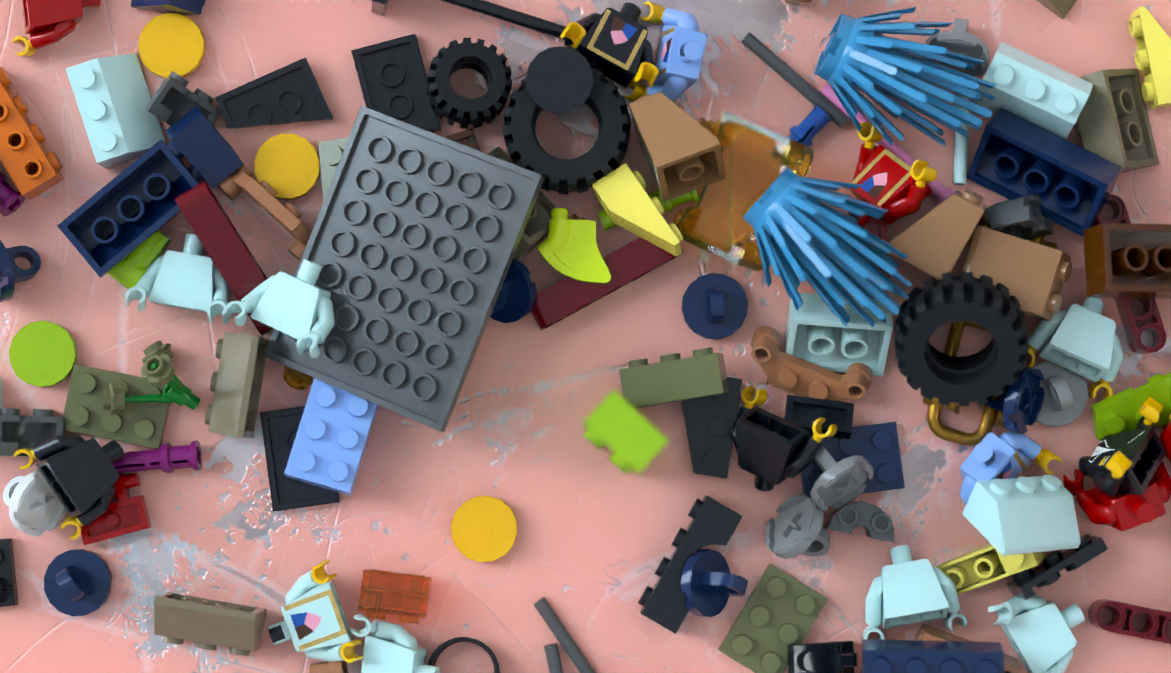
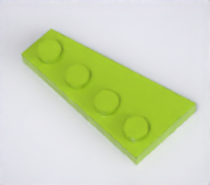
M1171 372L1164 376L1159 373L1149 378L1145 385L1134 390L1129 387L1091 405L1093 430L1096 438L1102 440V438L1109 435L1134 430L1139 419L1143 417L1138 411L1148 397L1163 405V410L1160 412V418L1155 427L1169 424L1171 421Z

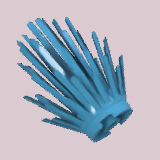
M916 7L858 18L840 14L829 34L831 37L826 48L820 54L814 74L827 80L859 133L861 125L856 119L857 110L864 114L891 146L893 140L885 132L882 123L899 140H904L903 134L859 91L867 95L895 119L898 117L902 118L943 146H945V141L930 131L932 130L942 136L943 130L896 100L965 137H968V133L960 128L962 123L981 131L980 126L983 121L980 118L934 96L980 116L990 118L992 116L991 110L942 88L972 100L981 101L983 97L989 100H993L996 97L978 90L979 85L993 88L996 87V84L916 56L969 70L975 66L967 62L981 64L985 62L984 60L950 52L945 47L915 43L883 35L931 36L939 33L940 29L926 28L949 27L952 22L877 23L897 20L902 14L914 12Z
M786 168L743 216V219L753 227L768 288L772 283L768 267L772 265L775 276H780L788 297H791L797 311L803 305L797 288L800 286V281L804 282L806 279L832 313H835L846 327L847 323L850 322V316L842 307L844 301L870 326L874 327V320L858 305L848 292L886 325L885 313L877 306L874 299L879 301L892 314L896 315L899 313L900 305L884 290L887 289L896 296H902L905 299L911 297L871 261L906 287H912V283L895 269L900 266L899 263L886 254L892 251L903 259L909 256L856 224L857 219L829 205L857 216L868 215L877 219L883 217L882 214H885L888 210L850 198L849 195L835 192L840 187L857 189L860 184L801 177L789 168Z

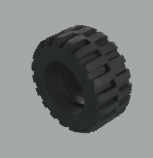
M597 69L592 71L594 85L590 97L585 104L592 109L597 118L599 126L598 137L593 147L586 154L575 159L566 160L553 157L539 144L535 129L537 118L543 109L533 103L527 91L526 77L521 81L522 85L517 90L514 89L509 97L510 102L508 107H505L503 116V134L507 151L514 165L545 177L541 186L543 190L548 192L549 190L558 191V194H568V192L578 191V193L586 192L597 180L604 176L606 177L610 172L617 169L626 155L631 128L626 100L618 92L617 85L612 80L608 81L605 79L604 73Z
M963 271L962 276H953V272L943 273L942 279L937 281L934 277H931L923 282L924 288L922 290L919 287H915L908 294L911 297L909 301L902 302L899 309V317L896 318L895 356L898 359V368L901 375L907 376V383L912 389L917 390L921 388V396L928 400H932L933 397L938 398L939 404L950 406V402L959 403V407H967L969 402L977 401L979 405L989 402V396L994 394L995 397H999L1006 392V384L1010 386L1015 384L1019 378V371L1024 369L1027 361L1028 339L1024 312L1021 311L1017 298L1013 295L1009 296V289L1002 283H998L996 286L993 285V278L981 275L980 278L973 277V272ZM958 321L978 324L993 335V339L983 350L964 357L946 355L935 349L928 341L937 329L948 323Z

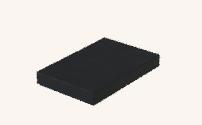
M416 34L351 50L367 108L431 133L441 131L435 106L431 108L429 103L430 96L426 93L427 75Z
M305 406L260 412L273 511L340 502L338 492L287 478L284 474Z

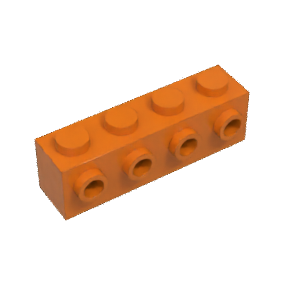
M0 67V160L21 195L32 199L64 179L59 171L63 168V165L53 151L48 152L42 143L46 140L44 133L37 123H30L26 116V113L29 112L26 103L20 95H13L9 88L12 81L4 68Z

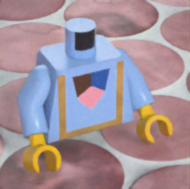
M649 1L644 2L643 5L651 7V13L648 17L640 16L641 20L653 24H660L662 22L664 24L662 25L654 63L659 69V73L652 87L648 86L647 88L631 80L628 87L634 89V91L629 96L624 95V98L634 102L641 96L661 92L670 100H677L685 90L698 80L707 34L699 32V25L694 15L670 8L665 9L662 5Z
M1010 431L997 436L990 432L974 447L973 452L960 467L963 479L960 490L961 499L967 504L976 481L1020 477L1032 462L1031 459L1035 458L1037 466L1048 474H1054L1047 467L1048 463L1053 459L1062 463V460L1049 449L1041 450V446L1025 434Z

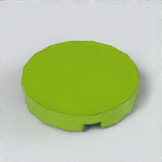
M49 321L31 322L22 327L12 339L9 349L10 365L16 375L27 384L38 387L55 386L66 380L72 373L71 371L78 358L77 344L71 333L59 324Z

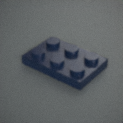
M896 422L852 427L850 439L831 437L823 438L820 442V445L825 447L836 463L853 455H861L867 459L873 467V477L871 480L867 477L864 482L866 488L863 493L905 488ZM814 459L801 472L803 495H807L809 498H811V490L814 483L823 474V471Z

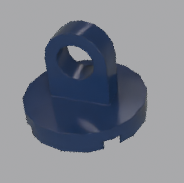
M0 240V303L9 301L13 297L15 283L30 280L37 274L41 260L33 248L28 246L5 248ZM17 257L26 258L30 262L31 268H19L14 259Z
M515 258L511 262L490 316L492 319L502 323L520 320L531 312L536 303L537 289L535 282L532 283L529 277L531 273L523 263Z
M710 273L698 277L688 286L682 297L681 311L685 323L694 333L705 339L719 340L731 336L742 326L747 316L748 301L744 289L736 280L725 274Z
M1025 366L1022 371H1019V378L1014 385L1006 384V392L999 400L992 401L989 396V402L983 404L993 410L1003 412L1004 426L1008 431L1024 434L1028 431L1026 426H1032L1041 411L1045 392L1044 388L1040 387V380L1044 381V376L1040 369Z
M84 549L69 550L58 555L48 565L44 576V591L49 603L59 612L70 616H85L100 609L108 600L111 592L112 573L107 562L97 553Z
M700 549L696 555H691L684 565L681 576L682 593L686 594L688 602L684 601L685 605L693 615L701 617L718 615L726 606L729 596L745 595L748 580L731 574L725 557L719 551L711 549Z

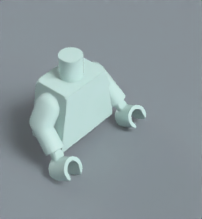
M186 234L183 253L166 250L164 255L157 257L147 268V272L140 278L135 287L127 290L125 305L128 307L132 300H139L138 311H144L146 308V297L149 296L148 301L155 304L207 312L210 323H213L214 316L222 314L223 322L228 323L230 319L226 318L225 307L230 301L232 290L211 257L202 256L204 246L197 235Z
M304 259L297 276L279 271L276 275H272L254 288L241 301L228 303L225 307L226 318H230L234 313H240L235 318V324L243 326L247 321L246 313H252L250 318L298 339L296 344L300 355L304 353L305 349L310 347L311 358H318L320 355L318 344L324 342L335 325L333 303L330 300L331 292L315 285L323 266Z
M900 545L890 549L893 564L881 568L880 576L873 579L865 599V622L868 626L863 631L864 639H867L871 632H877L880 634L879 640H884L883 631L879 627L880 624L883 625V629L943 619L945 627L953 632L951 622L955 617H959L960 625L965 628L967 619L958 612L960 603L954 582L938 567H932L929 559L913 561L908 545Z
M1015 596L1002 604L988 607V612L997 611L999 617L996 622H993V625H1001L1027 673L1065 672L1073 657V648L1077 645V641L1070 629L1086 620L1076 603L1059 611L1054 602L1045 601L1040 596H1031L1027 600Z
M363 614L354 616V619L366 622V626L362 630L350 628L355 636H365L361 673H441L439 667L425 665L426 649L419 647L417 640L401 625L375 620L372 623Z

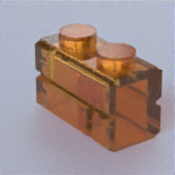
M366 568L363 570L358 610L366 611L367 618L386 619V614L399 615L400 622L419 624V618H426L428 615L432 577Z

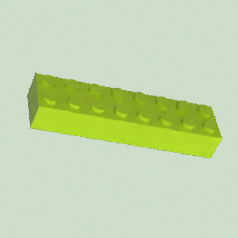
M615 390L583 422L584 427L587 429L584 436L598 449L604 445L613 454L609 459L626 474L630 471L639 474L669 442L661 432Z

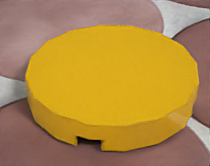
M164 13L154 17L144 26L139 36L138 51L142 62L153 74L166 79L173 71L184 78L199 68L205 56V41L201 29L192 19L180 13Z
M282 133L269 138L260 146L254 161V173L258 183L264 180L277 192L274 197L281 200H295L307 195L321 175L320 158L317 150L307 139L296 134Z
M476 496L464 502L455 512L451 523L452 540L457 550L468 559L477 562H492L505 556L514 545L517 536V519L512 509L501 499L491 496Z

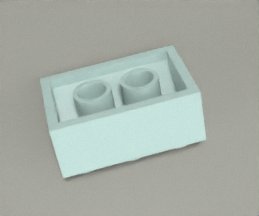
M1001 42L983 80L996 84V87L988 88L980 85L978 90L996 98L989 100L983 97L981 101L973 100V102L996 113L1003 108L1066 139L1090 96L1093 84Z
M136 53L95 58L66 68L97 164L108 168L142 156L160 140L167 143L159 118L145 109L152 97Z
M799 293L803 305L798 311L790 297L785 353L839 373H846L847 368L854 363H863L872 370L873 375L883 376L893 330L892 313L879 301L874 299L877 306L885 313L886 325L852 297L874 320V327L870 326L844 301L842 307L850 316V322L847 323L846 327L836 314L832 313L818 294Z
M1052 475L976 481L962 513L1002 556L1078 548L1081 543L1073 495L1062 485V482L1057 477Z

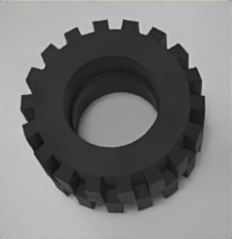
M463 38L462 43L459 44L457 40L449 43L447 49L443 46L438 51L437 57H434L431 62L426 85V93L430 96L429 103L431 108L436 107V114L440 118L443 116L448 118L447 123L452 126L454 122L461 123L460 128L467 129L470 124H473L474 128L481 127L485 121L489 124L497 114L499 115L502 112L512 88L510 76L512 71L510 66L505 65L507 59L503 53L498 56L496 53L497 47L493 44L489 48L484 46L485 40L478 39L477 43H471V38ZM460 69L476 70L486 79L488 91L485 95L476 99L461 97L452 89L449 82L450 76Z

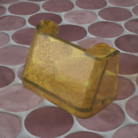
M724 111L722 117L715 123L713 134L718 138L722 146L721 151L726 178L704 186L699 198L700 201L696 207L687 206L684 210H680L676 214L673 223L679 229L684 241L736 265L760 271L763 269L753 227L743 219V216L786 168H789L798 176L806 177L814 154L813 150L808 146Z

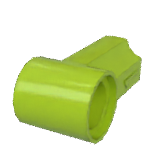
M157 231L107 274L127 289L135 287L140 278L147 272V268L161 255L171 240L160 231Z

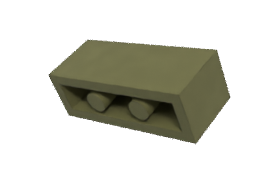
M711 347L693 350L694 357L681 359L680 353L660 356L661 362L648 364V359L628 361L629 368L619 369L623 398L636 409L729 393L723 353H713V348Z

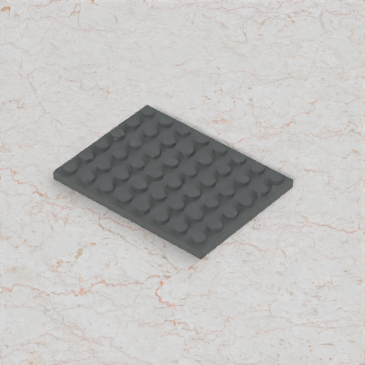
M361 106L295 273V276H297L304 259L323 266L315 285L331 292L330 300L333 303L335 325L324 342L318 344L320 348L318 358H311L310 347L305 349L304 353L300 355L296 344L298 339L276 329H273L263 356L433 429L445 432L545 177Z

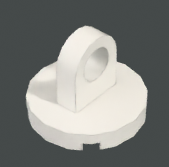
M39 470L32 471L27 476L15 477L5 487L3 499L5 504L9 506L12 524L19 531L31 536L43 535L41 533L46 530L52 531L65 517L66 509Z

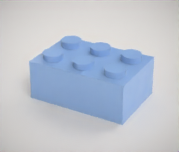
M314 378L284 472L286 477L351 496L379 405Z

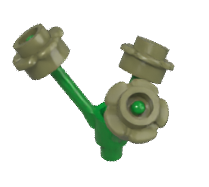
M157 341L143 351L146 357L142 359L144 366L142 367L141 374L143 379L147 380L149 384L156 386L166 385L163 393L159 395H125L124 386H113V383H110L109 389L102 390L103 410L109 409L111 416H114V413H124L125 403L164 402L170 404L175 402L179 406L184 404L194 410L198 406L200 398L193 395L191 389L185 386L175 375V368L172 365L174 354L170 350L171 344L166 343L163 345L161 341Z

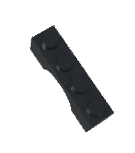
M707 495L703 501L697 498L688 513V516L693 519L686 530L683 528L679 529L671 543L672 546L676 547L670 559L664 556L654 573L659 576L653 588L647 586L638 601V604L642 605L640 610L642 615L675 634L689 612L684 602H688L686 594L682 593L681 576L686 560L694 551L703 546L713 544L727 545L743 517Z

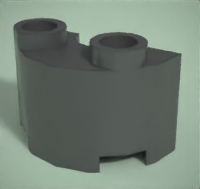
M173 71L166 77L145 108L170 126L195 106L201 110L212 124L220 114L218 109L210 105L214 100L212 97L198 88L194 93L185 88L189 82Z
M1037 194L998 202L992 207L985 209L986 222L992 230L1025 240L1054 234L1051 219H1043L1039 206L1043 205L1044 202Z
M0 408V456H14L15 452L20 449L30 448L32 450L33 446L55 435H63L64 417L53 416V410L33 409V416H20V409ZM21 453V454H19V455H17V456H28V455H27L26 453Z
M850 502L839 509H835L828 516L824 525L826 529L849 534L852 533L855 527L862 526L866 531L867 537L894 542V527L891 518L880 507L867 502Z

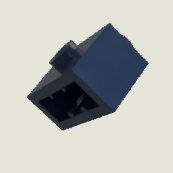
M197 106L165 130L171 140L167 143L170 150L179 160L185 156L192 164L188 170L199 183L206 180L212 189L244 164L235 150Z

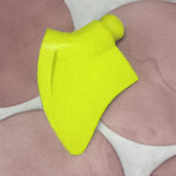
M553 208L550 212L551 220H549L548 236L543 243L536 247L545 261L557 272L574 280L600 284L610 282L611 274L597 247L596 221L568 219L569 212L566 208Z

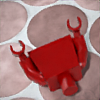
M1164 462L1160 463L1143 494L1140 495L1116 494L1115 496H1108L1100 492L1096 487L1085 491L1084 476L1080 470H1074L1075 481L1067 479L1066 475H1063L1064 487L1073 496H1077L1076 502L1092 523L1108 525L1120 531L1131 529L1143 523H1149L1163 516L1166 513L1164 503L1168 502L1171 496V479Z

